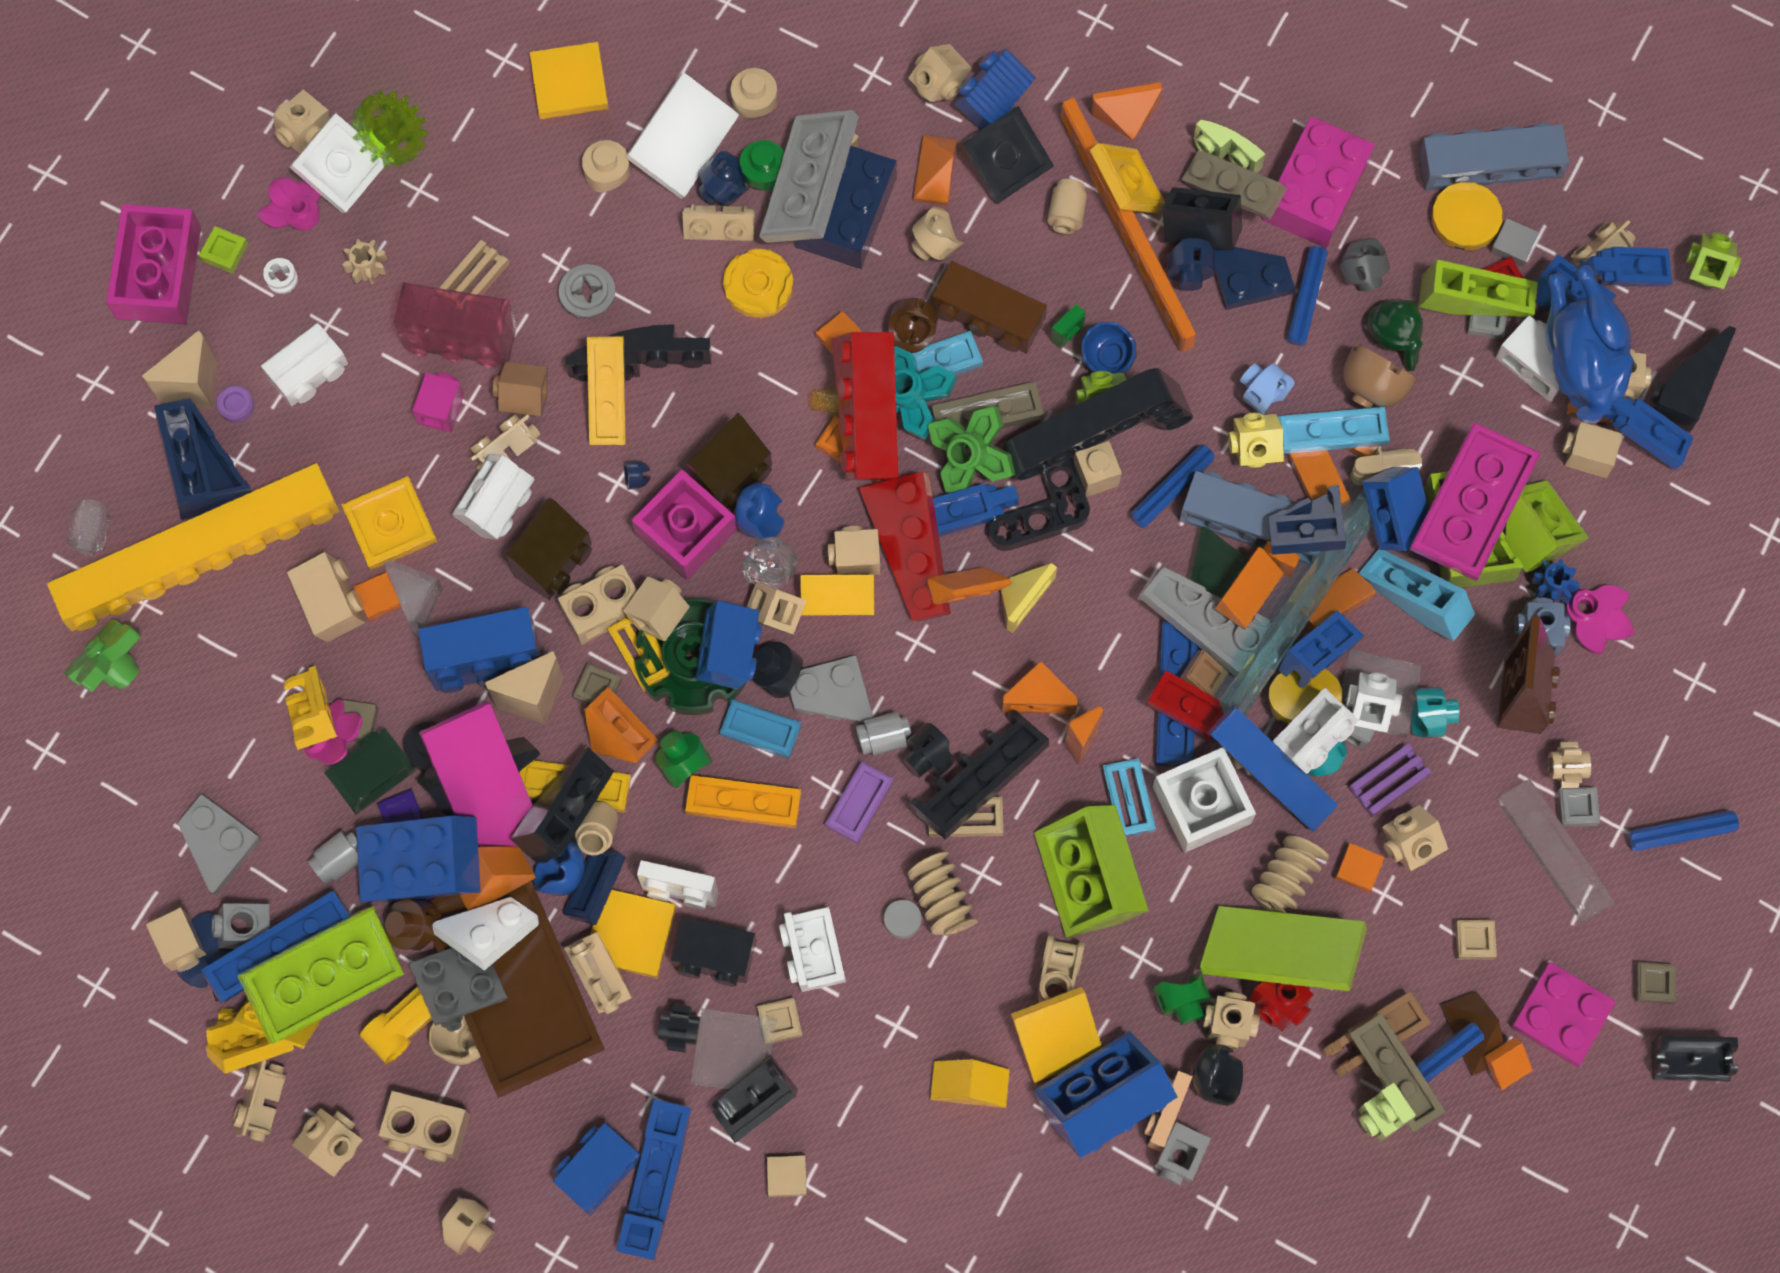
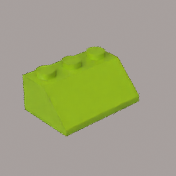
M1116 805L1087 806L1034 832L1066 938L1118 925L1149 911Z

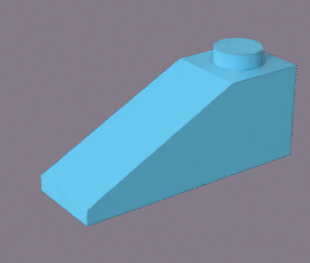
M1378 549L1359 572L1377 592L1424 627L1452 641L1458 637L1475 616L1473 607L1464 589L1385 550Z

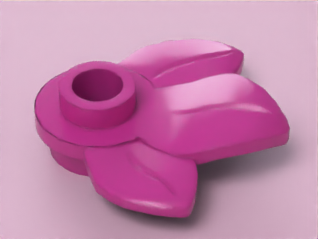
M280 177L271 182L268 194L272 202L257 212L258 218L264 224L272 228L290 225L293 228L305 231L313 228L318 223L320 209L317 202L321 195L307 182L302 180L298 184L288 177Z
M1604 585L1595 591L1580 589L1571 594L1570 602L1566 604V612L1570 619L1576 623V637L1587 650L1592 653L1602 654L1606 646V639L1613 641L1623 640L1634 634L1629 618L1620 609L1625 605L1630 596L1622 588L1614 585ZM1578 604H1586L1589 607L1590 612H1580L1578 609Z
M341 699L330 705L337 737L302 748L309 758L321 760L326 765L338 763L346 756V743L356 738L362 725L361 715L357 713L344 714V703Z

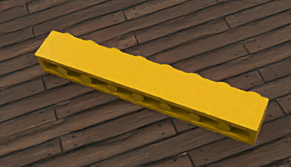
M316 463L47 583V586L66 626L72 632L75 630L84 631L95 626L98 622L97 620L109 615L123 614L131 609V605L144 599L154 600L161 597L165 590L175 585L190 584L196 581L199 575L211 569L220 570L232 564L233 559L245 554H257L263 551L267 544L278 539L287 540L293 538L300 532V529L311 524H324L331 520L333 515L340 512L323 473Z

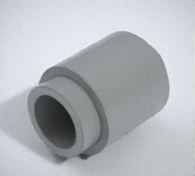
M897 711L863 720L864 724L855 726L863 755L872 753V756L905 748L907 747L906 739L912 735L907 717L900 718Z
M341 830L313 852L314 857L308 861L311 868L326 885L332 880L338 881L358 865L357 836L353 832L346 835Z

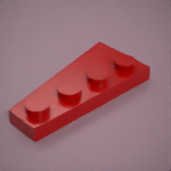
M922 471L860 487V493L875 529H878L879 540L912 621L920 622L950 615L949 603L933 604L927 582L930 577L945 575L929 473Z

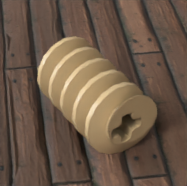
M1287 836L1283 840L1285 848H1279L1276 851L1275 857L1277 860H1271L1268 863L1269 872L1262 873L1260 876L1261 884H1256L1252 888L1254 898L1267 911L1286 913L1284 910L1285 906L1297 909L1298 904L1291 896L1294 894L1304 897L1306 892L1299 884L1302 882L1312 885L1314 882L1313 878L1307 873L1308 870L1320 873L1322 870L1315 859L1318 858L1324 861L1329 859L1327 852L1317 844L1297 836Z
M942 852L927 857L918 862L908 872L910 880H919L914 885L915 893L924 894L919 900L920 906L930 908L925 913L926 920L936 921L931 927V932L934 935H952L978 923L977 918H965V915L973 909L972 905L959 904V901L967 895L966 891L954 892L953 888L961 882V878H949L947 875L955 869V864L942 863V860L950 852Z

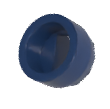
M639 460L624 461V477L628 490L642 488L650 481L651 476L643 475V472L650 471V467L645 462Z

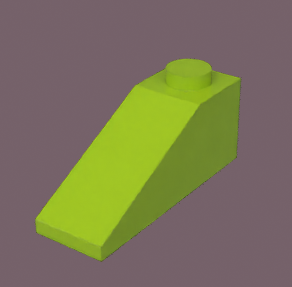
M1437 259L1422 274L1418 307L1451 315L1533 317L1535 315L1538 282Z

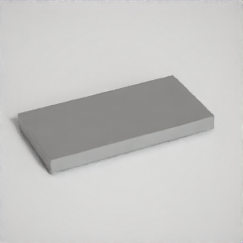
M853 110L795 116L759 236L766 243L824 238L859 116Z

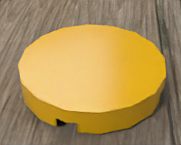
M1459 182L1448 186L1438 195L1432 208L1431 224L1436 235L1446 245L1453 248L1455 246L1464 248L1465 251H1474L1487 246L1495 239L1502 224V207L1498 198L1488 188L1477 183Z
M756 248L733 258L725 270L723 288L727 301L735 311L746 317L765 318L775 315L786 307L792 297L794 279L787 262L782 256L771 250Z
M1294 670L1286 677L1280 673L1275 677L1269 688V707L1273 716L1278 721L1281 719L1288 723V725L1324 688L1341 703L1343 698L1342 687L1338 679L1328 670H1323L1304 688L1298 686V681L1301 678L1297 671Z

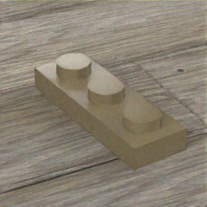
M1201 150L1197 151L1182 178L1186 185L1197 190L1241 195V208L1269 220L1287 191V188L1280 182Z
M1036 382L931 406L935 422L952 417L966 429L974 411L992 406L999 407L1004 425L1002 429L1044 419V410Z
M1382 1013L1350 1033L1384 1088L1395 1083L1416 1114L1408 1122L1413 1132L1446 1112Z

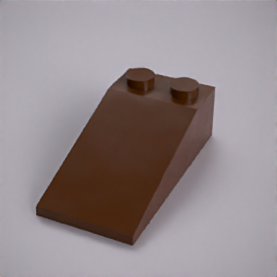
M1532 615L1504 658L1497 728L1542 734L1548 724H1553L1556 702L1551 701L1552 688H1557L1560 669L1554 666L1555 652L1540 616Z

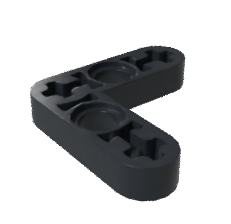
M1072 458L1041 473L1050 500L994 518L989 527V541L993 547L1001 551H1010L1079 529L1086 524L1090 506ZM1057 471H1065L1071 476L1072 481L1066 487H1057L1051 481V476ZM1072 494L1071 500L1074 508L1082 509L1079 511V518L1074 519L1072 514L1065 515L1068 509L1066 496ZM1043 514L1048 518L1050 524L1044 530H1035L1029 524L1031 516ZM1018 520H1023L1025 536L1021 535V529L1013 531L1010 540H1005L1003 536H996L999 533L1000 526H1005L1007 530H1013L1018 528Z

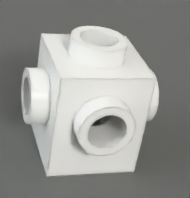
M1360 672L1357 686L1350 684L1346 700V706L1352 707V713L1359 720L1354 726L1388 732L1391 716H1398L1402 695L1396 694V679H1391L1387 675L1377 672L1370 674Z

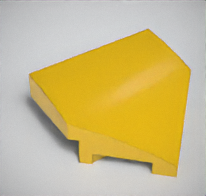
M222 1008L218 1013L219 1021L215 1026L208 1027L206 1030L207 1056L224 1074L294 1050V1045L283 1041L269 1044L265 1035L233 1024V1020L238 1014L233 1009Z

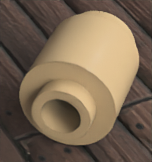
M1062 179L1058 181L1057 186L1053 189L1047 222L1053 227L1054 231L1061 234H1072L1074 231L1082 228L1087 201L1085 185L1082 182L1074 179Z
M595 802L576 831V841L584 853L599 855L611 846L619 819L616 810L612 806L603 802Z

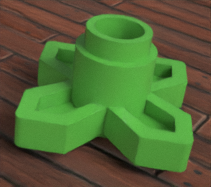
M998 406L974 411L967 429L952 417L928 424L932 444L945 450L949 460L940 472L947 493L969 488L977 470L992 482L1015 475L1011 454L991 445L1004 426Z
M111 619L97 634L96 638L85 647L83 654L78 656L63 674L73 683L82 685L90 692L94 691L102 680L110 687L116 686L121 690L128 686L139 672L140 668L135 664V659L128 651L140 639L141 635L129 625H122L117 620Z

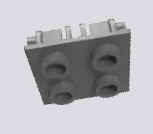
M454 948L409 963L434 1025L441 1024L449 1032L456 1031L462 1026L463 1015L507 1000L493 964L486 970H483Z

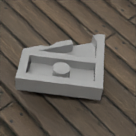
M856 655L802 669L790 692L794 711L807 715L820 714L828 719L839 721L846 719L862 722V724H864L863 720L873 718Z
M202 794L178 822L207 888L215 896L219 894L261 841L259 836Z

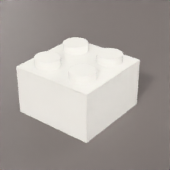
M1223 747L1162 773L1155 778L1153 784L1154 792L1184 853L1250 825L1256 815Z

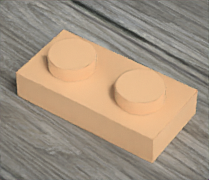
M1178 1071L1174 1080L1169 1078L1178 1098L1168 1103L1161 1110L1160 1115L1152 1113L1144 1133L1151 1137L1147 1147L1159 1152L1164 1149L1193 1076Z

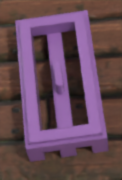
M1409 743L1350 785L1349 789L1371 817L1375 816L1432 773L1428 767L1425 768L1421 763L1423 760L1419 755L1416 756L1414 754L1413 748ZM1404 757L1407 758L1409 762L1366 793L1361 791L1364 786ZM1413 768L1418 772L1375 805L1369 801Z

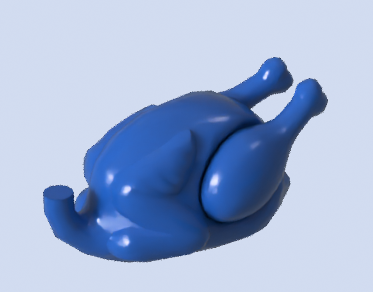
M1584 265L1577 268L1575 274L1581 281L1588 298L1577 300L1568 305L1565 297V275L1563 273H1555L1549 276L1551 308L1546 324L1545 337L1548 350L1553 359V371L1562 394L1567 395L1571 404L1579 408L1576 413L1578 419L1585 423H1597L1614 403L1625 395L1634 359L1630 354L1631 331L1625 315L1602 291L1594 276L1592 267Z

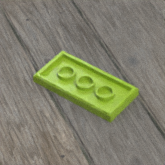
M371 906L238 974L237 977L268 1043L275 1044L404 975V972L374 907Z
M1218 906L1201 961V972L1204 975L1350 991L1367 931L1365 921Z

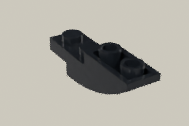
M674 324L633 328L609 335L624 336L625 381L631 380L632 377H640L641 364H646L652 368H663L668 364H682L687 368H699L703 364L712 363L710 338H676ZM587 345L566 357L569 378L588 382Z

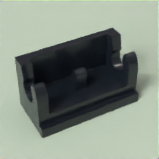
M1660 1036L1651 1042L1653 1080L1730 1082L1731 1077L1738 1071V1065L1733 1064V1053L1738 1049V1037Z
M772 1056L713 1101L711 1105L714 1107V1110L712 1112L731 1136L730 1138L736 1143L795 1098L798 1088Z

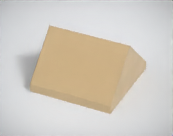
M198 330L144 373L142 377L159 404L190 398L197 408L212 409L218 361L204 336Z
M552 651L485 682L497 709L546 725L564 677L557 658Z

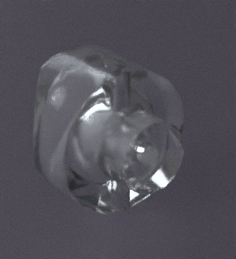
M774 537L763 538L756 542L744 560L743 573L749 583L756 584V581L776 588H782L788 584L796 571L798 559L792 547L783 540Z

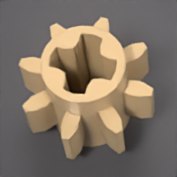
M356 239V244L351 249H344V253L349 261H345L342 265L346 273L353 272L352 277L355 283L364 280L374 284V279L379 274H386L385 268L381 263L387 260V256L384 250L377 251L378 247L375 240L366 243Z
M1560 742V747H1557V751L1549 752L1548 772L1550 779L1560 781L1561 788H1579V783H1582V779L1590 778L1591 775L1589 751H1582L1579 748L1578 742Z

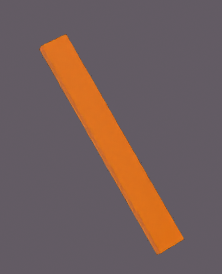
M1075 98L1063 101L1060 119L1180 351L1184 352L1193 348L1196 332L1134 212L1119 208L1093 158L1090 149L1098 143Z

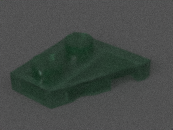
M1202 526L1190 580L1205 587L1207 592L1222 599L1249 559L1209 528Z

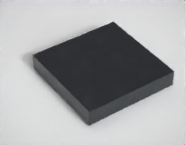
M1019 106L1012 108L959 144L994 204H999L1054 167Z

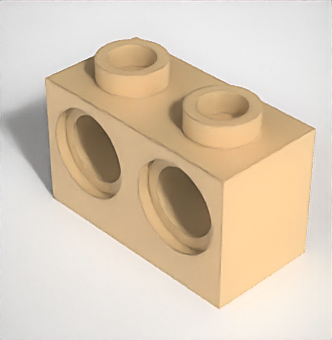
M622 564L616 568L610 566L602 569L595 575V579L584 585L577 583L568 587L562 593L563 596L558 598L561 610L582 646L608 632V627L627 617L623 610L635 595L637 589ZM619 587L626 590L624 596L620 599L614 600L607 597L608 592L613 588ZM588 604L593 607V611L587 616L580 617L575 614L576 609L581 605Z
M392 1091L378 1136L388 1142L386 1147L388 1149L409 1154L410 1148L425 1151L423 1157L426 1159L446 1163L447 1157L458 1160L470 1114L464 1109ZM405 1115L413 1116L415 1122L412 1130L405 1134L398 1133L396 1130L397 1121ZM440 1125H449L451 1127L450 1138L444 1143H435L433 1141L434 1130Z

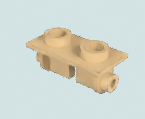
M691 204V207H684L682 212L684 239L754 241L755 209H748V205L723 206V212H716V206H696Z
M1626 220L1617 223L1609 221L1595 232L1597 238L1594 241L1581 246L1571 255L1573 261L1570 263L1579 268L1580 261H1586L1591 259L1592 256H1598V251L1611 247H1633L1635 236L1629 230H1623L1630 224V221ZM1595 276L1596 280L1598 281L1601 276Z
M514 414L498 426L502 432L492 440L485 436L470 448L474 454L468 457L467 461L471 462L477 459L480 464L475 468L479 472L489 454L503 455L510 459L504 452V449L509 447L517 457L530 446L537 443L536 438L541 434L533 424L528 427L525 425L524 421L529 418L528 414L520 418Z
M594 932L564 947L599 1014L604 1011L606 1014L617 1010L619 1004L632 998L598 932Z
M265 1060L255 1063L254 1067H248L242 1086L243 1089L247 1090L244 1103L237 1105L232 1119V1126L236 1127L235 1137L245 1136L246 1132L249 1131V1139L264 1142L265 1136H270L276 1109L263 1106L265 1099L279 1102L286 1075H283L284 1067L270 1064L269 1069L266 1070L264 1069L266 1065Z

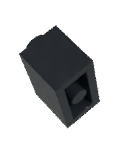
M1172 187L1162 208L1165 242L1179 244L1183 239L1196 238L1209 241L1212 248L1217 250H1233L1242 231L1241 195Z
M681 917L671 963L673 968H678V974L698 979L700 974L714 976L716 983L736 987L737 982L747 983L757 941L756 935L749 931Z

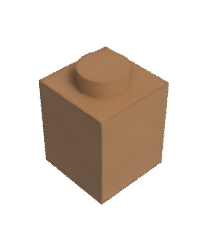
M505 362L501 375H495L493 382V396L498 397V411L541 416L548 397V367Z

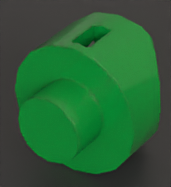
M758 140L745 147L740 156V170L743 181L756 189L773 190L785 153L784 150L770 140Z
M680 731L670 732L660 741L661 749L658 751L655 759L666 780L674 788H679L690 775L700 768L713 763L710 754L697 735L693 733L682 734Z
M1201 971L1190 977L1187 984L1178 985L1163 981L1153 988L1163 1016L1177 1014L1181 1026L1191 1024L1205 1017L1201 1004L1209 1001L1211 996Z

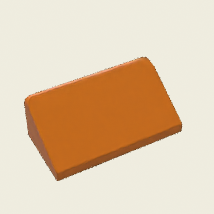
M1258 547L1215 609L1245 630L1284 573L1266 551Z
M984 567L930 577L927 581L933 604L936 605L993 594L1012 584L1010 578Z
M1352 568L1293 604V608L1311 632L1336 611L1346 616L1374 598L1376 591L1369 582Z
M1101 706L1089 710L1068 724L1065 745L1078 765L1081 763L1099 731L1104 711Z

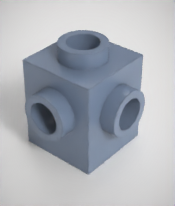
M1536 598L1531 600V602H1527L1521 613L1516 614L1515 635H1520L1532 615L1540 616L1555 656H1558L1565 647V638H1568L1570 634V617L1564 616V603H1553V600L1549 598Z

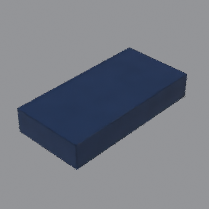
M606 850L599 855H589L585 862L583 878L578 887L572 892L563 915L572 920L597 925L626 857L619 852Z

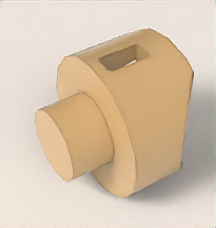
M758 68L745 69L732 80L730 88L732 106L734 111L739 114V117L743 119L761 117L772 112L777 107L778 92L776 81L767 71Z
M600 140L585 150L582 157L583 172L588 186L595 192L604 193L621 186L631 175L630 161L625 158L627 152L624 147L611 140Z
M932 207L912 228L915 240L912 242V248L924 260L933 257L944 261L964 243L956 238L949 213L940 207Z
M459 1199L442 1221L444 1244L459 1255L464 1253L470 1246L481 1253L495 1234V1231L485 1225L491 1212L474 1200Z

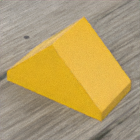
M973 1059L934 1061L930 1100L1006 1108L1010 1069Z

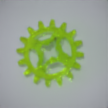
M380 90L373 96L369 95L361 102L362 104L354 110L353 113L357 118L351 122V126L359 129V132L353 136V139L357 141L362 140L364 145L360 151L364 153L369 150L372 153L370 161L373 163L377 159L382 158L384 167H388L393 162L397 167H401L407 161L411 162L418 156V152L425 148V144L421 140L428 135V131L421 129L420 125L426 121V118L416 116L415 113L420 107L418 105L409 107L407 105L409 100L407 95L398 100L396 91L392 90L385 96L384 92ZM381 109L379 114L375 117L372 116L374 110ZM407 141V144L404 148L398 149V146L401 143Z

